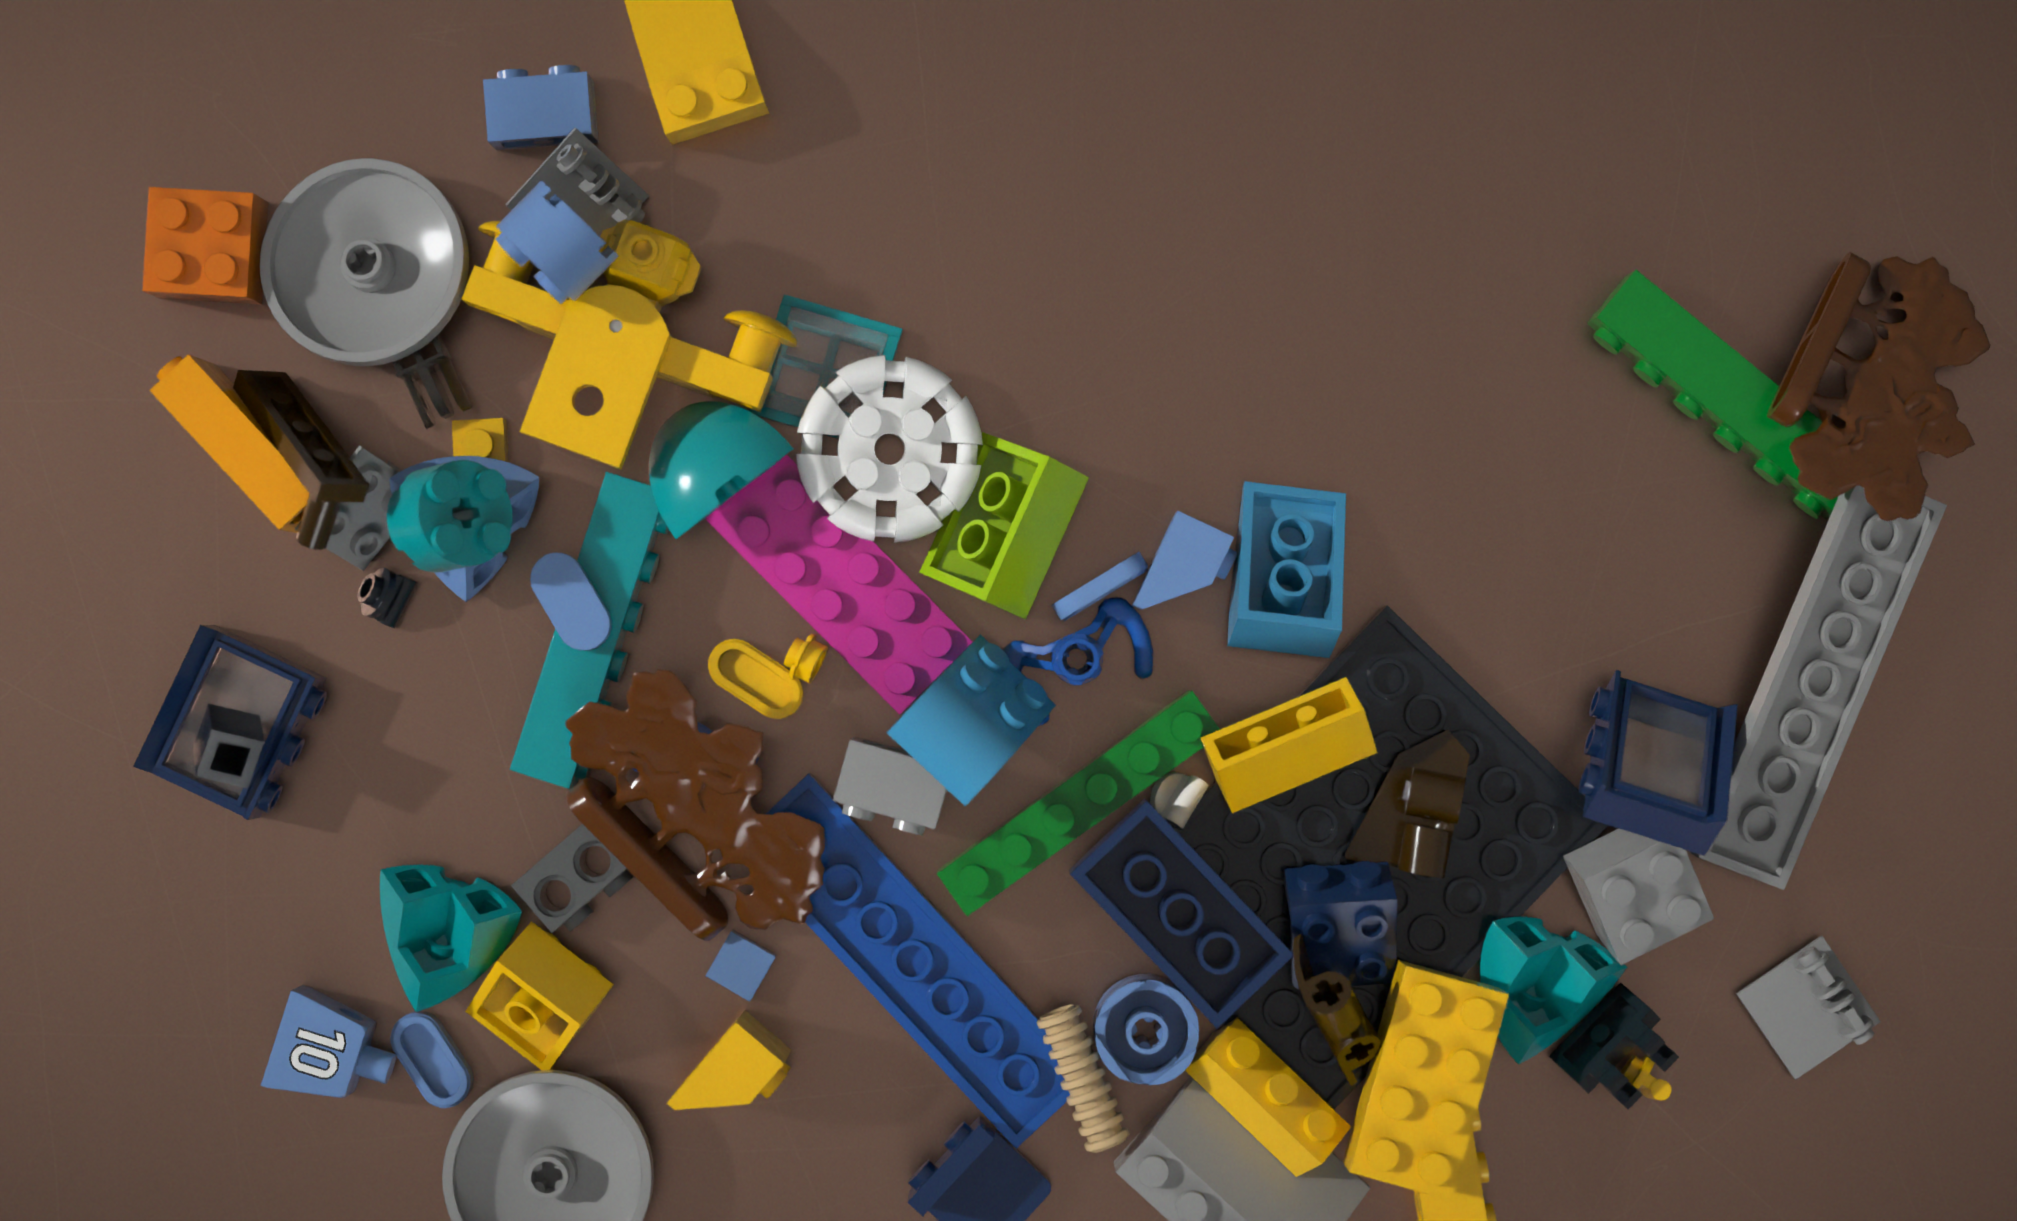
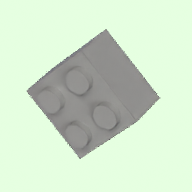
M853 737L849 740L833 801L844 804L842 813L845 815L872 821L875 818V814L878 813L895 818L893 828L923 835L926 827L936 829L947 789L905 750Z
M1617 829L1563 856L1599 941L1620 965L1714 919L1690 858L1684 849Z

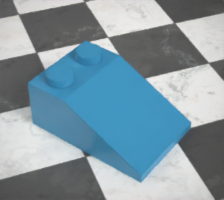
M1244 481L1235 550L1237 555L1234 560L1230 594L1227 646L1330 658L1342 631L1346 493Z

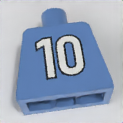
M302 985L290 992L261 1086L346 1098L355 1092L360 1076L387 1084L394 1069L396 1054L370 1046L376 1029V1022L373 1019L311 987Z

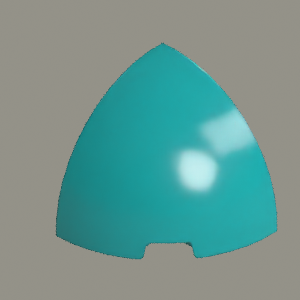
M717 401L697 402L683 407L663 423L653 440L649 456V478L657 508L675 539L700 523L734 494L769 470L791 452L793 447L765 420L733 404Z
M402 865L381 869L380 905L385 936L399 981L415 1012L425 1010L449 999L477 980L502 954L517 929L522 910L507 894L479 877L475 879L473 884H468L446 877L444 867L435 865Z
M1508 917L1493 921L1486 934L1481 952L1480 982L1498 987L1509 994L1498 1038L1509 1055L1519 1065L1546 1049L1573 1028L1603 999L1628 967L1625 964L1620 965L1605 947L1578 931H1573L1568 937H1562L1548 932L1543 927L1542 919Z

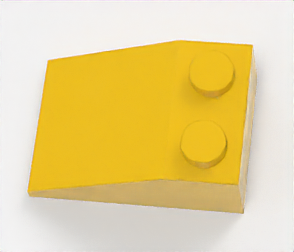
M624 0L649 87L665 135L672 145L769 114L733 0Z

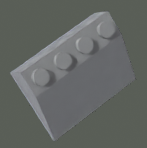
M1192 1077L1183 1084L1113 1161L1115 1172L1168 1221H1347L1371 1189L1357 1174L1350 1173L1333 1152H1331L1322 1165L1298 1177L1294 1176Z

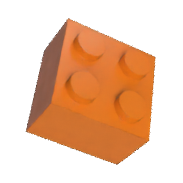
M149 187L142 291L160 299L262 304L263 288L260 276V253L267 229L268 202L258 195L248 192Z

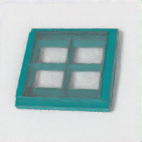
M784 294L776 320L793 332L797 339V347L780 344L770 371L773 381L762 410L758 412L750 409V412L763 418L798 427L803 411L811 396L819 386L824 389L838 377L836 371L855 361L873 356L885 355V360L894 361L903 329ZM884 381L883 397L886 391L888 381ZM852 392L838 404L848 417L855 409L863 405ZM825 435V436H829V437L838 439V436Z

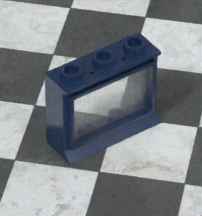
M200 625L133 767L159 776L243 816L244 819L260 818L263 812L269 814L275 807L282 792L283 786L277 782L285 765L293 766L303 749L305 739L300 737V734L307 719L314 720L324 705L327 692L322 690L327 678L216 625ZM208 703L260 715L264 745L249 788L196 777L192 749Z
M1616 670L1606 688H1597L1590 705L1589 716L1596 718V721L1589 731L1584 747V754L1591 756V759L1584 769L1579 785V793L1586 795L1583 817L1705 856L1728 817L1738 704L1716 708L1620 677L1621 671Z

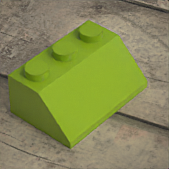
M982 432L983 445H978L977 465L982 466L974 491L959 512L954 509L943 519V527L938 529L919 573L1026 620L1089 477L1047 455Z

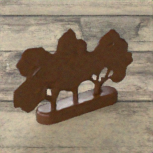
M1849 252L1841 260L1826 285L1770 405L1767 417L1784 427H1792L1799 421L1810 403L1816 406L1823 423L1815 432L1806 433L1795 438L1789 446L1793 462L1800 470L1797 477L1798 483L1830 500L1848 492L1855 486H1861L1864 488L1867 502L1876 510L1880 519L1893 521L1902 517L1908 520L1916 518L1921 513L1925 493L1929 485L1922 474L1918 454L1928 451L1933 454H1940L1945 458H1950L1975 445L1966 425L1958 421L1956 417L1959 407L1951 389L1936 382V368L1970 364L1987 352L1991 345L1983 325L1975 318V306L1971 302L1968 292L1950 283L1948 269L1939 264L1936 258L1931 257L1919 264L1907 262L1898 256L1883 259L1878 267V276L1885 296L1874 303L1862 305L1858 298L1870 274L1871 265L1865 259ZM1893 292H1899L1904 296L1903 301L1893 302L1889 298ZM1885 309H1904L1907 318L1903 322L1890 324L1877 319L1876 314L1885 317L1887 313ZM1849 318L1859 319L1868 323L1875 340L1874 348L1866 359L1856 360L1836 348ZM1877 327L1888 330V339H1883L1879 335ZM1830 359L1845 368L1846 393L1843 398L1821 396L1815 392ZM1832 414L1846 421V428L1840 429L1832 422Z
M657 670L655 673L643 671L633 674L631 686L627 691L626 699L629 708L626 711L604 704L588 702L565 721L566 728L572 733L569 743L571 759L582 767L606 770L616 777L617 789L615 794L603 782L595 778L586 777L567 792L566 799L572 813L691 933L704 941H710L728 924L726 908L708 886L722 887L735 892L737 898L735 908L740 921L750 929L766 930L773 923L781 919L802 925L806 922V917L813 912L809 896L824 885L823 874L825 869L821 861V856L825 850L824 828L819 823L794 813L758 814L751 807V798L763 789L762 770L756 764V759L762 754L763 732L730 723L710 734L699 732L695 713L697 700L691 695L680 678L669 670ZM631 768L637 769L639 776L629 784L626 779L627 772ZM647 798L654 805L657 818L661 821L662 829L654 834L630 810L626 803ZM678 833H688L694 836L705 849V868L696 874L665 845ZM720 849L723 859L713 863L711 858L713 851ZM728 864H743L749 868L750 875L744 878L729 880L731 876L726 871L719 876L717 875V870ZM742 885H752L754 891L751 894L745 895L738 888Z

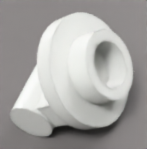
M1169 772L1155 783L1151 792L1150 804L1170 825L1183 830L1209 785L1194 775L1187 776L1179 772Z

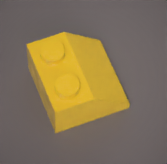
M531 921L497 960L465 1012L540 1070H551L597 1010L614 984L602 976L596 967L585 963L564 947L553 934L542 930Z
M744 1010L679 1086L667 1104L674 1110L747 1105L759 1093L768 1099L783 1082L791 1069L785 1062L792 1049Z

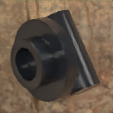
M380 568L374 574H368L361 582L357 594L358 601L361 602L362 614L395 629L418 582L400 573L396 574L387 568Z

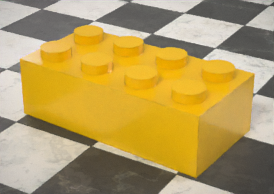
M1397 961L1377 1034L1381 1040V1047L1379 1052L1370 1060L1343 1158V1164L1350 1173L1453 1201L1507 1004L1508 993L1495 986L1405 961Z

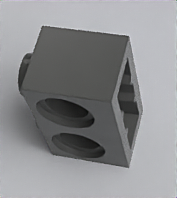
M581 824L511 886L551 933L560 929L563 925L571 932L594 912L588 903L602 891L610 898L626 885L633 876ZM591 846L602 847L608 852L611 863L605 874H596L587 867L585 855ZM552 880L562 881L569 887L571 900L567 907L558 908L548 901L546 889Z

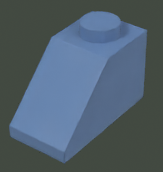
M1176 511L1132 606L1142 610L1212 585L1216 576L1225 580L1237 555L1236 551L1230 549L1234 537L1189 515Z

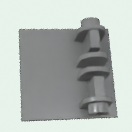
M574 128L505 204L512 210L542 180L551 189L544 197L547 201L556 194L598 236H601L602 230L616 226V223L619 221L633 220L640 223L645 216L641 206L649 195L577 128Z
M359 446L350 459L370 484L364 503L341 502L326 549L364 571L390 538L387 526V507L392 496L389 478L402 470L392 462L386 463ZM299 523V524L297 525V527L295 528V530H296L297 532H298L300 523Z
M1823 936L1818 937L1736 993L1795 1080L1853 1040L1857 1045H1860L1871 1039L1875 1034L1871 1028L1881 1022Z

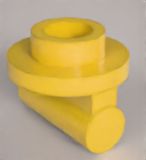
M1633 1055L1620 1072L1636 1089L1640 1088L1641 1093L1646 1098L1661 1101L1669 1098L1672 1091L1671 1085L1666 1080L1656 1079L1650 1075L1655 1063L1646 1055L1641 1059Z

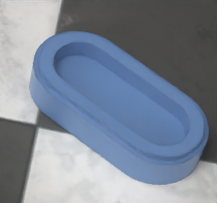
M1139 551L1051 606L1060 621H1066L1148 571L1147 568L1149 566Z
M549 553L541 557L532 568L530 575L531 587L559 636L568 646L577 650L598 648L605 643L611 633L612 619L582 565L574 557L564 553Z
M414 1011L400 1018L391 1032V1046L427 1102L439 1108H450L461 1103L473 1088L474 1076L470 1065L441 1021L435 1015L426 1011Z

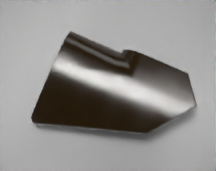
M1449 730L1397 755L1345 853V857L1348 860L1370 861L1374 863L1388 862L1389 867L1398 868L1401 871L1435 878H1445L1454 825H1457L1470 758V754Z
M1299 934L1293 940L1294 970L1299 989L1349 1084L1353 1085L1357 1083V1080L1352 1070L1365 1064L1379 1052L1381 1040L1366 1016L1349 980L1344 975L1337 972H1324L1314 976L1303 935Z

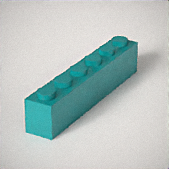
M605 473L579 553L578 562L582 565L610 613L612 619L611 633L605 643L598 648L577 650L568 646L555 629L511 763V771L567 789H571L578 783L579 779L582 780L589 777L592 768L582 767L571 759L569 743L572 733L566 728L565 721L588 702L612 707V702L606 701L605 697L611 680L619 682L626 665L628 653L621 651L627 631L635 633L641 619L644 604L637 602L642 583L650 584L658 566L660 554L653 552L658 534L666 535L669 530L657 508L650 485L613 473Z

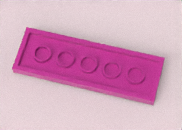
M786 455L769 470L734 494L705 519L900 715L973 641L873 541L848 534L827 519L830 514L817 500L812 503L800 479L797 464Z

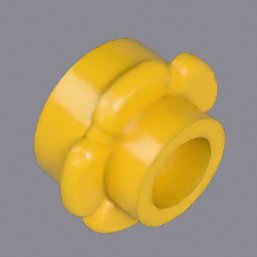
M810 634L806 641L797 637L789 648L784 665L790 668L789 678L791 680L797 677L810 684L818 674L827 655L828 646L816 641L817 635Z

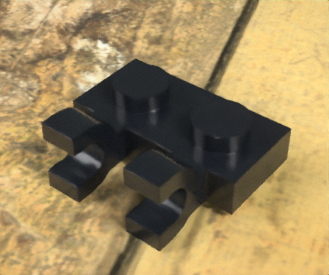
M1622 983L1549 1056L1559 1068L1588 1094L1600 1083L1628 1110L1642 1094L1615 1066L1635 1046L1664 1072L1679 1058L1665 1044V1041L1652 1030L1661 1020L1659 1016Z

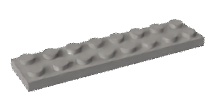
M1855 486L1848 492L1838 496L1735 741L1727 821L1705 856L1689 851L1690 854L1777 888L1785 889L1945 512L1946 504L1925 496L1921 513L1916 518L1905 520L1899 517L1893 521H1884L1880 519L1876 510L1867 502L1863 487Z

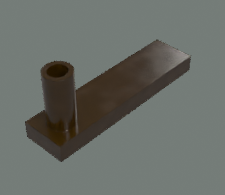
M238 370L233 389L309 493L296 539L307 548L315 550L325 549L328 545L341 502L364 503L370 484L286 372Z

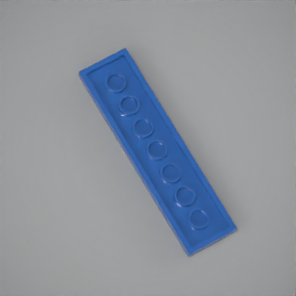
M807 774L766 813L771 815L777 812L794 813L819 823L824 828L825 850L821 856L825 869L823 874L824 885L809 896L813 912L806 917L805 923L1017 1149L1067 1102L1066 1098L1070 1095L1069 1090H1063L1061 1087V1082L1064 1078L1063 1075L1056 1074L1055 1067L1058 1065L1056 1059L1051 1060L1049 1056V1051L1052 1050L1051 1044H1045L1043 1041L1046 1031L1045 1029L1038 1028L1037 1021L1040 1019L853 818L842 813L843 808L840 804L833 801V797L812 774Z

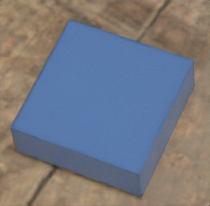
M732 930L705 976L750 1002L777 955Z

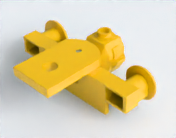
M622 220L617 222L616 226L602 230L600 237L606 244L599 252L602 253L609 246L619 255L603 272L607 285L589 288L575 302L570 298L560 304L547 291L527 284L534 266L530 259L523 266H520L495 240L502 233L496 227L501 221H488L479 226L478 230L494 238L484 267L481 268L474 265L461 300L468 306L520 324L525 330L554 340L519 431L527 436L622 470L656 377L713 398L717 396L761 412L773 381L770 371L780 344L797 347L795 335L784 324L765 314L746 310L732 311L723 318L727 323L739 328L728 358L671 337L668 326L660 314V310L663 306L678 300L679 296L693 292L701 271V266L688 243L674 235L633 220ZM587 387L598 388L604 397L601 410L591 416L579 414L575 407L577 394Z

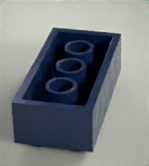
M1145 798L1069 869L1070 875L1217 1029L1293 957V953Z

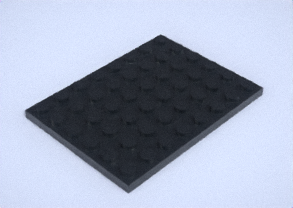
M1386 605L1297 696H1302L1347 677L1365 710L1378 753L1235 813L1231 812L1217 781H1215L1205 791L1183 830L1175 827L1173 829L1291 951L1290 913L1284 887V869L1302 868L1306 865L1332 866L1360 862L1348 860L1345 857V853L1397 755L1449 730L1470 754L1459 820L1458 824L1454 825L1445 878L1429 877L1401 871L1398 868H1389L1397 897L1396 964L1398 960L1463 977L1481 958L1483 943L1492 922L1502 918L1521 917L1568 868L1563 856L1594 841L1609 825L1583 817L1585 796L1579 793V790ZM1291 959L1223 1023L1225 1026L1236 1018L1241 1020L1333 1110L1366 1077L1370 1060L1352 1070L1357 1083L1349 1084L1306 1005L1300 989L1295 988L1292 984ZM1391 983L1352 986L1366 1016L1378 1034Z

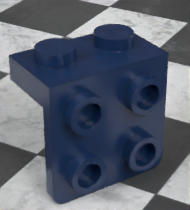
M1361 861L1347 865H1306L1302 868L1284 869V887L1290 913L1291 952L1293 953L1294 937L1302 934L1314 976L1324 972H1337L1344 975L1349 980L1351 986L1391 983L1396 968L1397 897L1388 862L1374 863ZM1292 957L1291 980L1293 986L1299 989Z
M979 1116L970 1126L964 1121L951 1133L943 1144L948 1150L935 1164L927 1160L908 1181L912 1189L909 1191L907 1203L922 1217L929 1211L938 1221H1025L1050 1194L1051 1183L989 1123Z

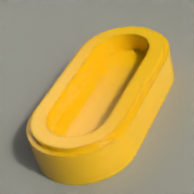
M741 639L722 641L712 650L709 656L708 670L713 681L762 715L772 719H781L794 714L801 706L804 698V688L801 680L797 677L791 680L789 678L790 669L747 641Z

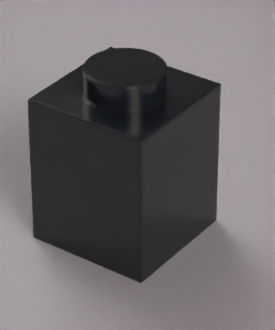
M208 703L192 749L196 777L249 788L264 745L260 715Z

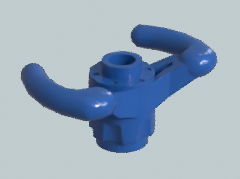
M1121 597L1105 599L1098 606V613L1091 625L1066 635L1057 641L1042 647L1028 644L1023 640H1014L1003 649L1009 661L1020 672L1024 666L1055 671L1058 677L1066 683L1083 685L1098 677L1102 671L1104 654L1102 649L1115 626L1123 625L1127 629L1132 641L1134 672L1136 676L1145 679L1153 673V647L1149 631L1140 614L1126 599ZM1099 627H1102L1103 631L1097 641L1088 636L1097 632ZM1073 649H1079L1086 654V664L1080 669L1071 668L1067 663L1068 653ZM1052 652V662L1036 659L1037 654L1046 655ZM1050 714L1047 715L1040 725H1044L1049 721Z

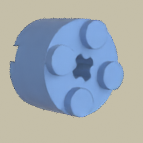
M541 180L496 226L502 233L495 240L520 266H523L530 259L540 269L534 277L560 304L568 297L575 302L619 255L609 246L600 253L599 250L606 242L556 194L547 201L544 197L551 189Z
M1152 973L1137 974L1119 980L1103 994L1093 1016V1033L1100 1058L1114 1075L1136 1084L1161 1085L1178 1077L1193 1061L1199 1041V1021L1190 1000L1173 982ZM1143 1018L1148 1023L1154 1020L1158 1021L1154 1026L1156 1036L1153 1039L1148 1040L1144 1035L1137 1038L1133 1036L1138 1031L1135 1024L1138 1020Z

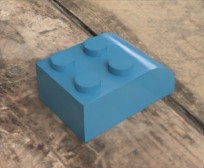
M980 634L905 712L887 734L966 806L1022 746L1056 704L1047 697L1045 690L1039 683L1028 679L1009 661L1008 656L999 646L989 643Z

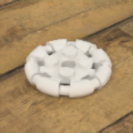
M885 355L873 356L855 361L836 371L838 377L824 389L819 386L811 396L803 411L797 433H802L801 454L796 453L797 468L802 484L812 503L817 500L830 514L827 519L836 527L848 534L873 542L875 537L894 538V543L907 542L924 537L943 527L941 521L954 509L959 512L967 503L974 491L982 466L977 465L978 445H983L981 428L974 408L967 396L963 398L959 396L949 384L952 379L930 364L909 357H905V362L885 360ZM884 381L903 382L902 398L883 397ZM852 392L863 405L855 409L848 417L838 404ZM933 397L946 411L935 423L932 416L921 408ZM884 434L897 436L904 446L902 458L892 465L882 463L875 455V443ZM823 435L838 436L837 456L822 455ZM941 443L957 444L956 464L940 463L942 454ZM844 475L850 484L858 490L846 501L833 487ZM931 482L941 494L926 506L916 494L924 490ZM876 500L896 501L895 517L876 516Z

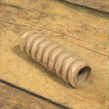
M1070 1004L1042 1015L1040 1020L1037 1021L1039 1029H1045L1046 1031L1043 1041L1045 1044H1051L1052 1050L1049 1051V1056L1051 1060H1057L1056 1074L1063 1075L1064 1078L1061 1082V1087L1063 1090H1069L1070 1095L1066 1099L1069 1106L1074 1105L1076 1111L1072 1114L1075 1121H1081L1082 1126L1078 1129L1080 1135L1086 1136L1088 1139L1084 1144L1086 1151L1096 1153L1121 1144L1130 1133L1127 1127H1121L1120 1122L1124 1118L1121 1112H1116L1114 1109L1118 1103L1116 1097L1109 1096L1108 1092L1112 1089L1110 1082L1103 1081L1102 1076L1106 1074L1105 1069L1096 1063L1100 1056L1098 1051L1091 1050L1090 1046L1094 1043L1092 1036H1086L1084 1032L1088 1025L1085 1020L1080 1021L1078 1017L1082 1013L1080 1005Z

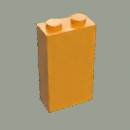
M188 354L184 359L178 356L169 361L156 376L160 381L149 391L279 530L297 533L295 528L302 519L309 493L233 389L234 383L216 364Z

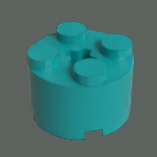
M454 460L413 471L404 478L406 480L397 491L393 492L388 502L387 526L393 544L398 551L403 550L414 561L413 565L424 571L439 573L480 565L488 562L498 553L504 552L511 542L512 506L506 491L505 478L497 470L488 469L474 461Z

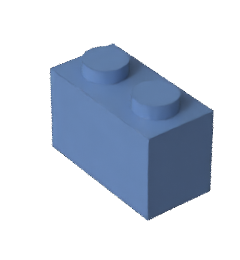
M558 65L548 68V75L528 76V71L524 69H506L498 71L496 79H483L488 143L495 150L558 146L574 128H577L592 143H599L594 81L588 72H580V67L575 65Z

